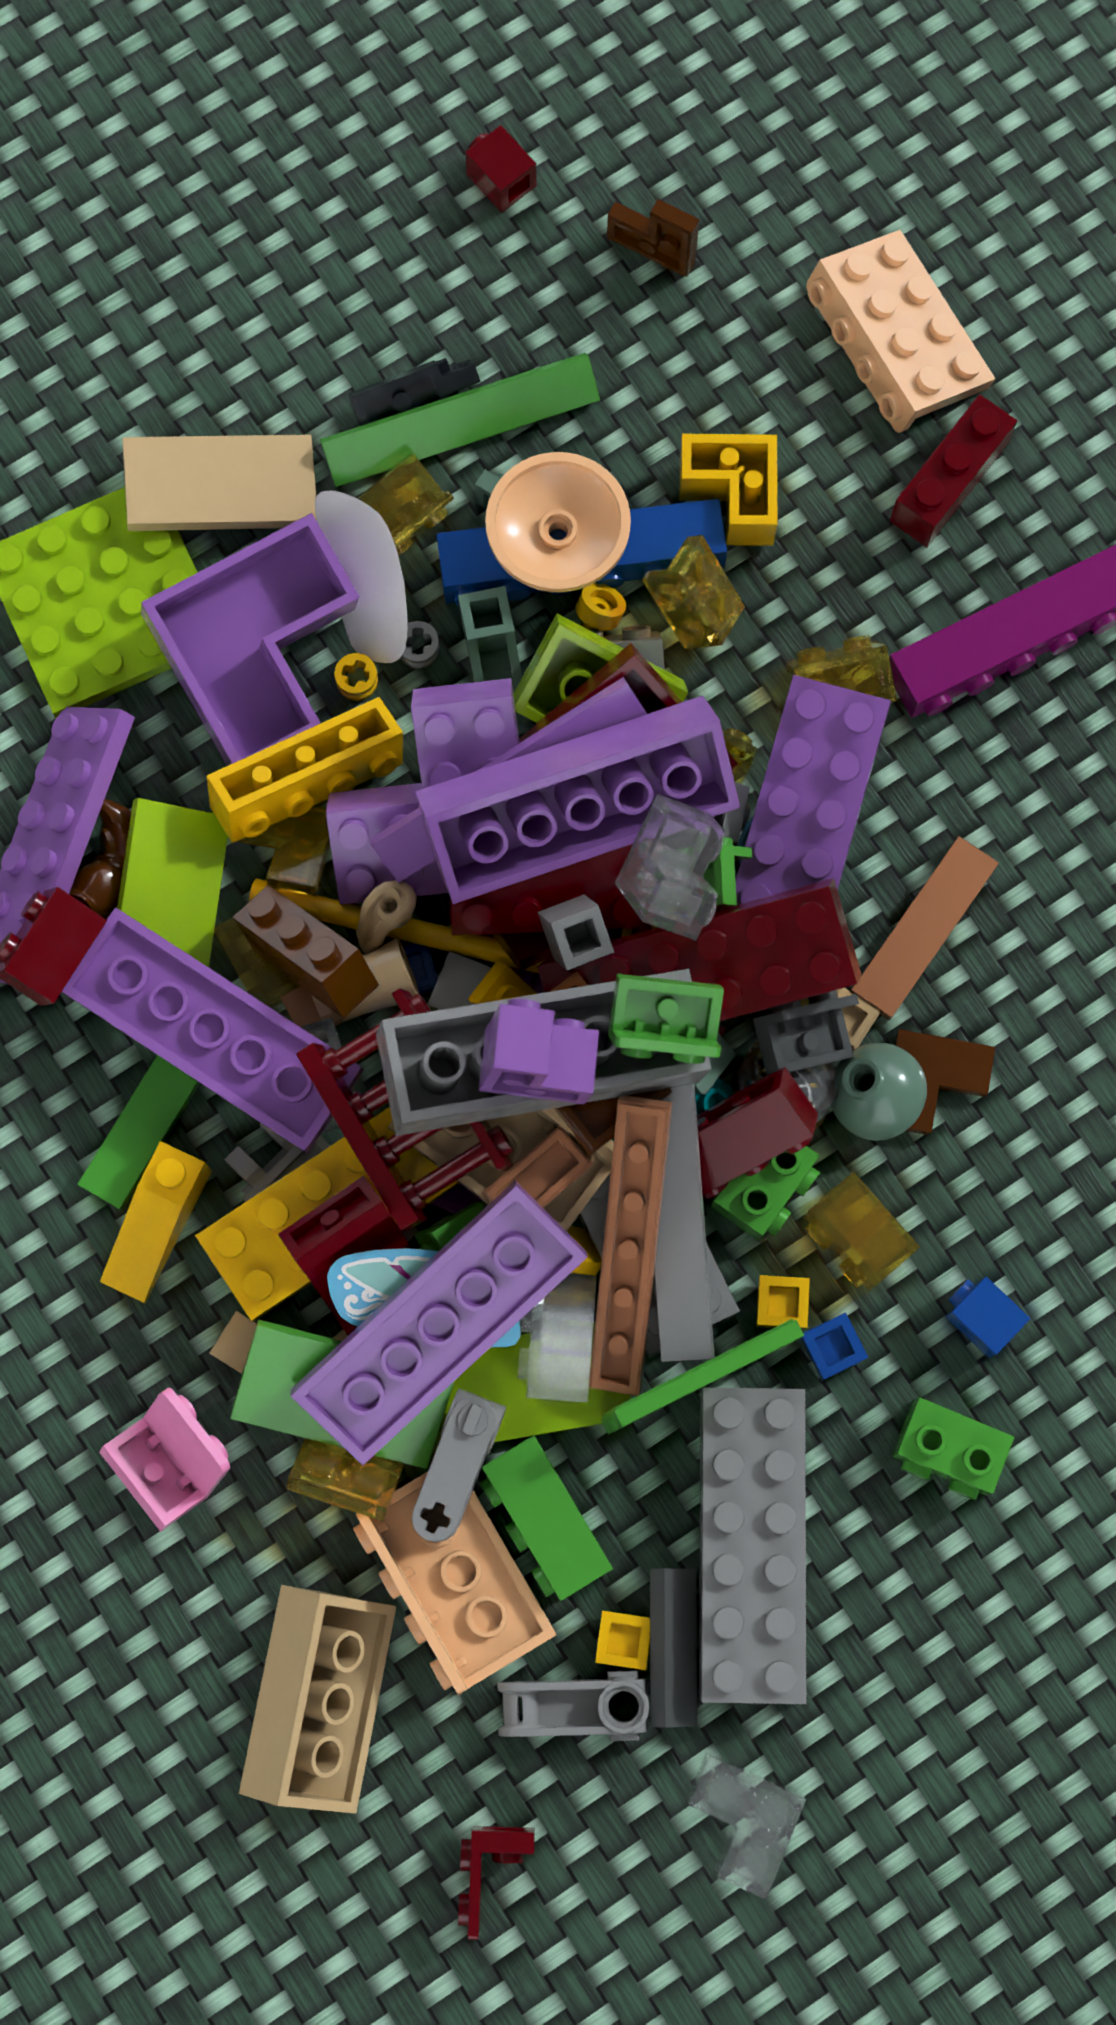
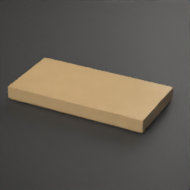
M312 435L123 437L128 531L284 528L311 513L316 519L314 506L316 486Z

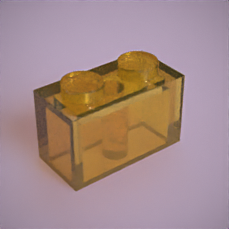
M854 1172L809 1209L804 1216L810 1223L805 1227L808 1234L823 1250L830 1246L843 1260L838 1265L840 1270L857 1288L864 1284L871 1291L920 1248Z

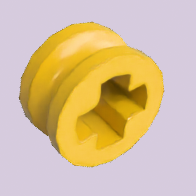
M352 653L341 658L336 664L334 676L337 689L342 696L349 700L361 701L373 695L377 689L378 676L376 666L371 658L364 654ZM358 668H363L365 678L368 680L366 682L358 681L355 687L349 686L348 676H345L347 672L355 673Z

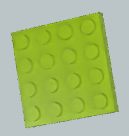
M125 487L0 541V598L55 718L66 707H86L172 669L141 615V602L198 572L178 530L128 531Z

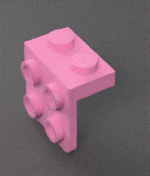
M166 1388L159 1393L141 1420L106 1443L99 1452L160 1532L208 1498L230 1469L228 1453L224 1445L218 1438L206 1433L196 1420V1411L189 1400L182 1395H177L171 1388Z

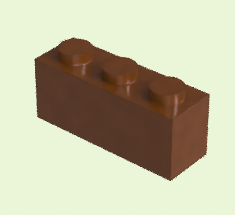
M267 885L233 916L236 924L258 956L343 1019L379 986L357 947L270 885Z

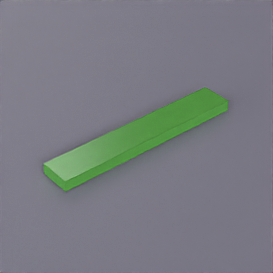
M582 353L322 438L320 442L335 487L600 401V396L589 356L586 353Z

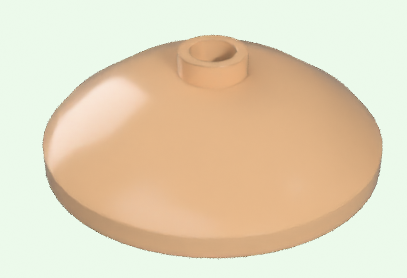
M549 452L527 458L513 466L503 475L490 495L485 522L491 551L500 566L509 575L522 584L537 590L570 592L596 583L616 566L629 540L631 516L628 500L621 485L603 466L578 454ZM561 529L567 535L561 540H555L549 534L553 530Z

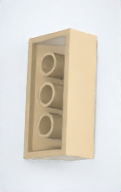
M281 1585L239 1794L276 1806L356 1814L397 1606Z

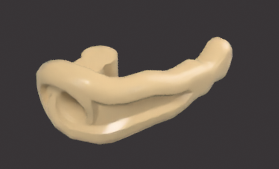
M396 880L383 882L375 887L363 901L356 934L358 944L365 954L378 949L384 943L390 931L403 927L413 917L412 913L416 907L417 895L413 887L403 881L398 883Z

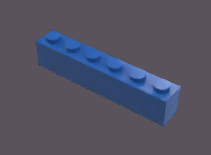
M719 499L630 509L631 525L626 549L616 566L596 583L617 588L623 585L624 581L643 579L645 583H660L670 579L673 575L689 573L691 577L702 578L714 575L718 570L724 569L727 547ZM486 527L436 533L445 604L455 603L459 606L458 595L502 586L506 588L508 601L522 600L527 598L530 593L544 592L522 584L500 566L489 546ZM556 529L549 535L555 540H561L567 534L561 529ZM570 591V592H549V593H550V594H553V595H565V594L572 593V592H574V591Z

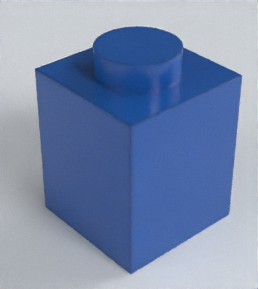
M987 1276L975 1285L967 1279L948 1299L954 1308L945 1316L988 1358L997 1355L1031 1319Z

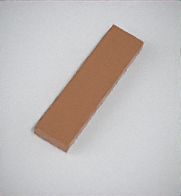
M958 836L851 992L881 1011L880 1015L890 1021L999 862Z

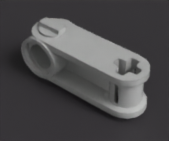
M458 1389L441 1432V1440L413 1509L412 1522L414 1529L424 1539L435 1542L445 1541L452 1537L459 1528L486 1455L490 1453L507 1406L463 1389ZM439 1503L445 1505L444 1515L451 1519L447 1528L439 1526L434 1534L428 1531L429 1522L423 1519V1513L426 1509L435 1510Z
M638 1671L607 1672V1679L497 1683V1691L503 1695V1725L498 1728V1736L609 1734V1741L640 1740V1733L648 1732L649 1700L646 1693V1679L638 1678ZM620 1691H627L633 1694L639 1704L636 1715L625 1721L615 1718L609 1709V1700L615 1693ZM519 1696L522 1697L523 1721L519 1719Z

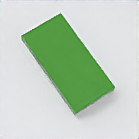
M258 1319L232 1406L230 1419L344 1448L290 1396L291 1389L342 1341ZM454 1382L374 1456L427 1469Z
M791 1319L616 1406L603 1414L601 1421L609 1435L803 1337L804 1334L797 1320L793 1321Z

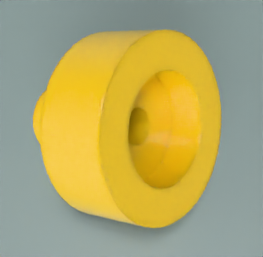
M594 583L583 588L575 605V610L578 617L583 621L582 626L588 630H612L619 625L626 610V602L623 596L614 588L605 584Z

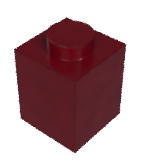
M502 125L489 134L483 133L477 136L465 152L467 176L501 213L537 187L536 162Z

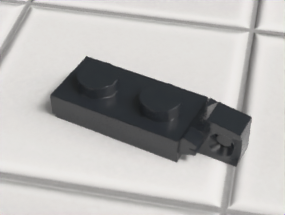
M445 358L438 361L433 360L348 394L358 424L362 426L459 394L458 390L481 381L475 364L470 359L449 366Z

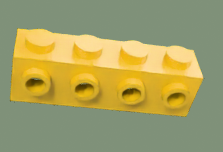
M377 697L207 775L210 808L232 843L245 837H256L265 832L269 826L281 820L305 814L312 806L327 800L329 793L352 791L355 786L369 779L385 777L392 773L398 766L403 764V731L381 698Z

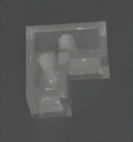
M660 794L656 795L614 884L642 922L697 940L703 926L711 922L716 911L718 894L703 875L709 863L715 861L721 852L725 830L710 813Z
M570 1273L522 1318L521 1332H531L530 1348H520L518 1378L528 1379L526 1398L588 1402L596 1276Z
M706 1752L686 1801L689 1806L732 1825L714 1872L717 1878L763 1899H767L806 1798L796 1791Z

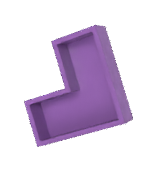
M311 513L141 602V615L226 766L320 724L318 717L281 654L280 649L355 610L360 597L314 515Z
M511 678L413 689L411 711L421 783L329 793L326 819L340 905L363 902L375 887L383 882L396 880L371 847L369 839L419 808L415 791L475 772L519 744ZM436 860L403 880V882L413 887L417 896L448 893Z

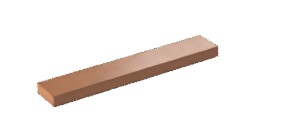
M621 1095L618 1099L589 1388L638 1396L642 1390L673 1102Z

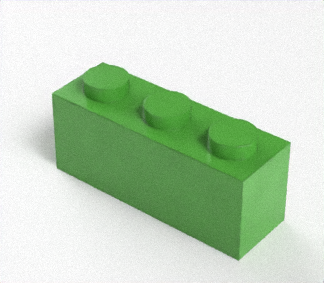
M534 1435L482 1466L487 1477L479 1481L494 1508L503 1503L513 1521L507 1524L505 1528L520 1553L529 1548L539 1566L531 1570L546 1597L556 1593L559 1600L562 1601L613 1569Z

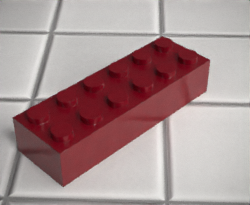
M834 878L610 940L614 950L613 953L570 970L564 969L553 959V956L537 966L545 993L550 992L576 971L587 985L616 981L617 974L648 976L689 969L692 982L716 984L724 988L720 1021L857 985L862 975Z

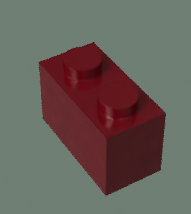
M59 887L45 890L43 894L39 891L34 893L21 912V916L26 920L17 934L14 935L10 932L0 943V979L40 1006L55 1003L107 922L102 916Z

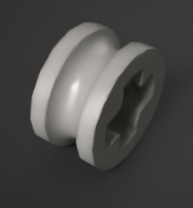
M410 622L407 624L406 645L413 644V637L423 636L424 643L431 642V645L424 646L423 654L419 655L413 654L412 647L405 648L400 659L410 668H427L435 663L439 656L438 634L426 622Z

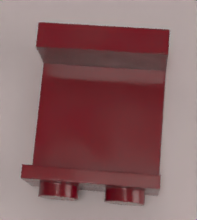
M364 1175L278 1234L298 1266L306 1274L332 1311L347 1336L358 1326L352 1325L343 1319L332 1302L327 1280L331 1265L343 1256L369 1250L412 1249L390 1216L391 1213Z

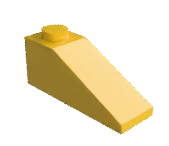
M162 1141L159 1142L137 1185L101 1277V1283L146 1304L212 1172L211 1168L204 1161Z

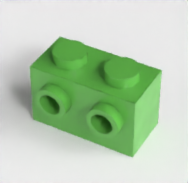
M808 1146L792 1154H788L785 1151L772 1158L769 1164L757 1174L752 1176L742 1174L729 1181L726 1188L717 1195L711 1208L757 1241L761 1240L766 1231L775 1237L792 1213L784 1207L795 1191L804 1196L820 1174L819 1171L813 1168L820 1155Z
M919 1397L913 1400L892 1457L903 1461L901 1470L924 1480H929L931 1473L950 1481L948 1490L976 1500L979 1493L983 1495L994 1493L1014 1436Z

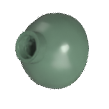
M869 1043L853 1049L854 1057L841 1060L830 1080L831 1107L836 1118L849 1132L866 1140H887L902 1134L916 1122L926 1102L927 1082L922 1067L910 1053L892 1044ZM868 1076H874L875 1082L873 1086L867 1091H862L861 1083L863 1079Z

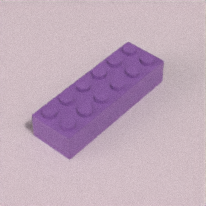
M704 696L415 791L441 877L453 904L741 808L720 720Z

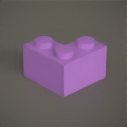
M511 999L508 1001V1004H500L485 1029L479 1091L585 1104L594 1091L599 1030L585 1029V1023L579 1020H554L555 1011L540 1009L541 1004L534 1000Z

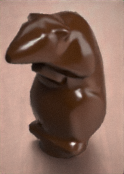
M104 799L99 812L102 821L100 827V855L94 857L93 863L87 864L77 871L69 894L107 920L118 905L131 811L117 802Z

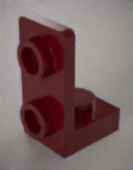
M473 1826L471 1839H461L460 1871H470L469 1893H459L458 1926H468V1940H478L480 1934L482 1854L492 1853V1862L523 1863L524 1854H534L535 1828Z

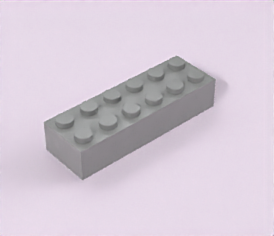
M689 969L642 976L692 982ZM616 981L383 1019L376 1033L396 1136L577 1104L479 1091L485 1029L500 1004H508V1001L511 999L537 1001L541 1004L540 1009L555 1011L554 1020H579L585 1023V1029L599 1030L594 1091L586 1103L620 1097L621 1095H632L699 1083L712 1068L709 1057H705V1062L702 1064H692L673 1059V1053L653 1051L651 1058H635L621 1054V1048L615 1047L608 1036Z
M703 1387L700 1391L699 1700L702 1703L806 1704L805 1389Z

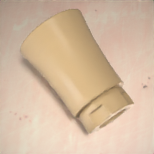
M398 937L378 949L363 955L379 986L353 1009L343 1021L398 1006L391 993L399 988L409 991L412 997L418 993L420 994L408 957ZM312 996L324 1025H329L342 1018Z

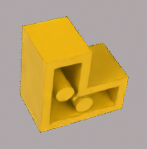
M682 434L679 456V500L703 501L719 499V501H726V545L773 546L778 525L777 435Z

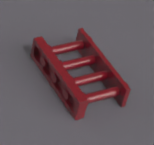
M401 988L391 993L401 1010L389 1018L431 1012L429 1006L419 993L412 997L409 991ZM380 1023L338 1050H335L333 1047L326 1050L324 1045L311 1043L295 1054L401 1231L411 1230L427 1220L421 1209L427 1205L426 1199L490 1159L498 1171H506L513 1166L508 1154L512 1153L514 1149L508 1137L499 1125L491 1128L488 1121L484 1120L469 1123L480 1140L479 1143L416 1182L412 1179L405 1182L395 1166L396 1163L401 1161L399 1155L443 1128L398 1136L394 1134L389 1138L386 1135L379 1138L369 1120L374 1118L373 1111L389 1102L385 1080L363 1094L359 1091L353 1094L343 1076L348 1074L347 1068L378 1049L376 1033Z

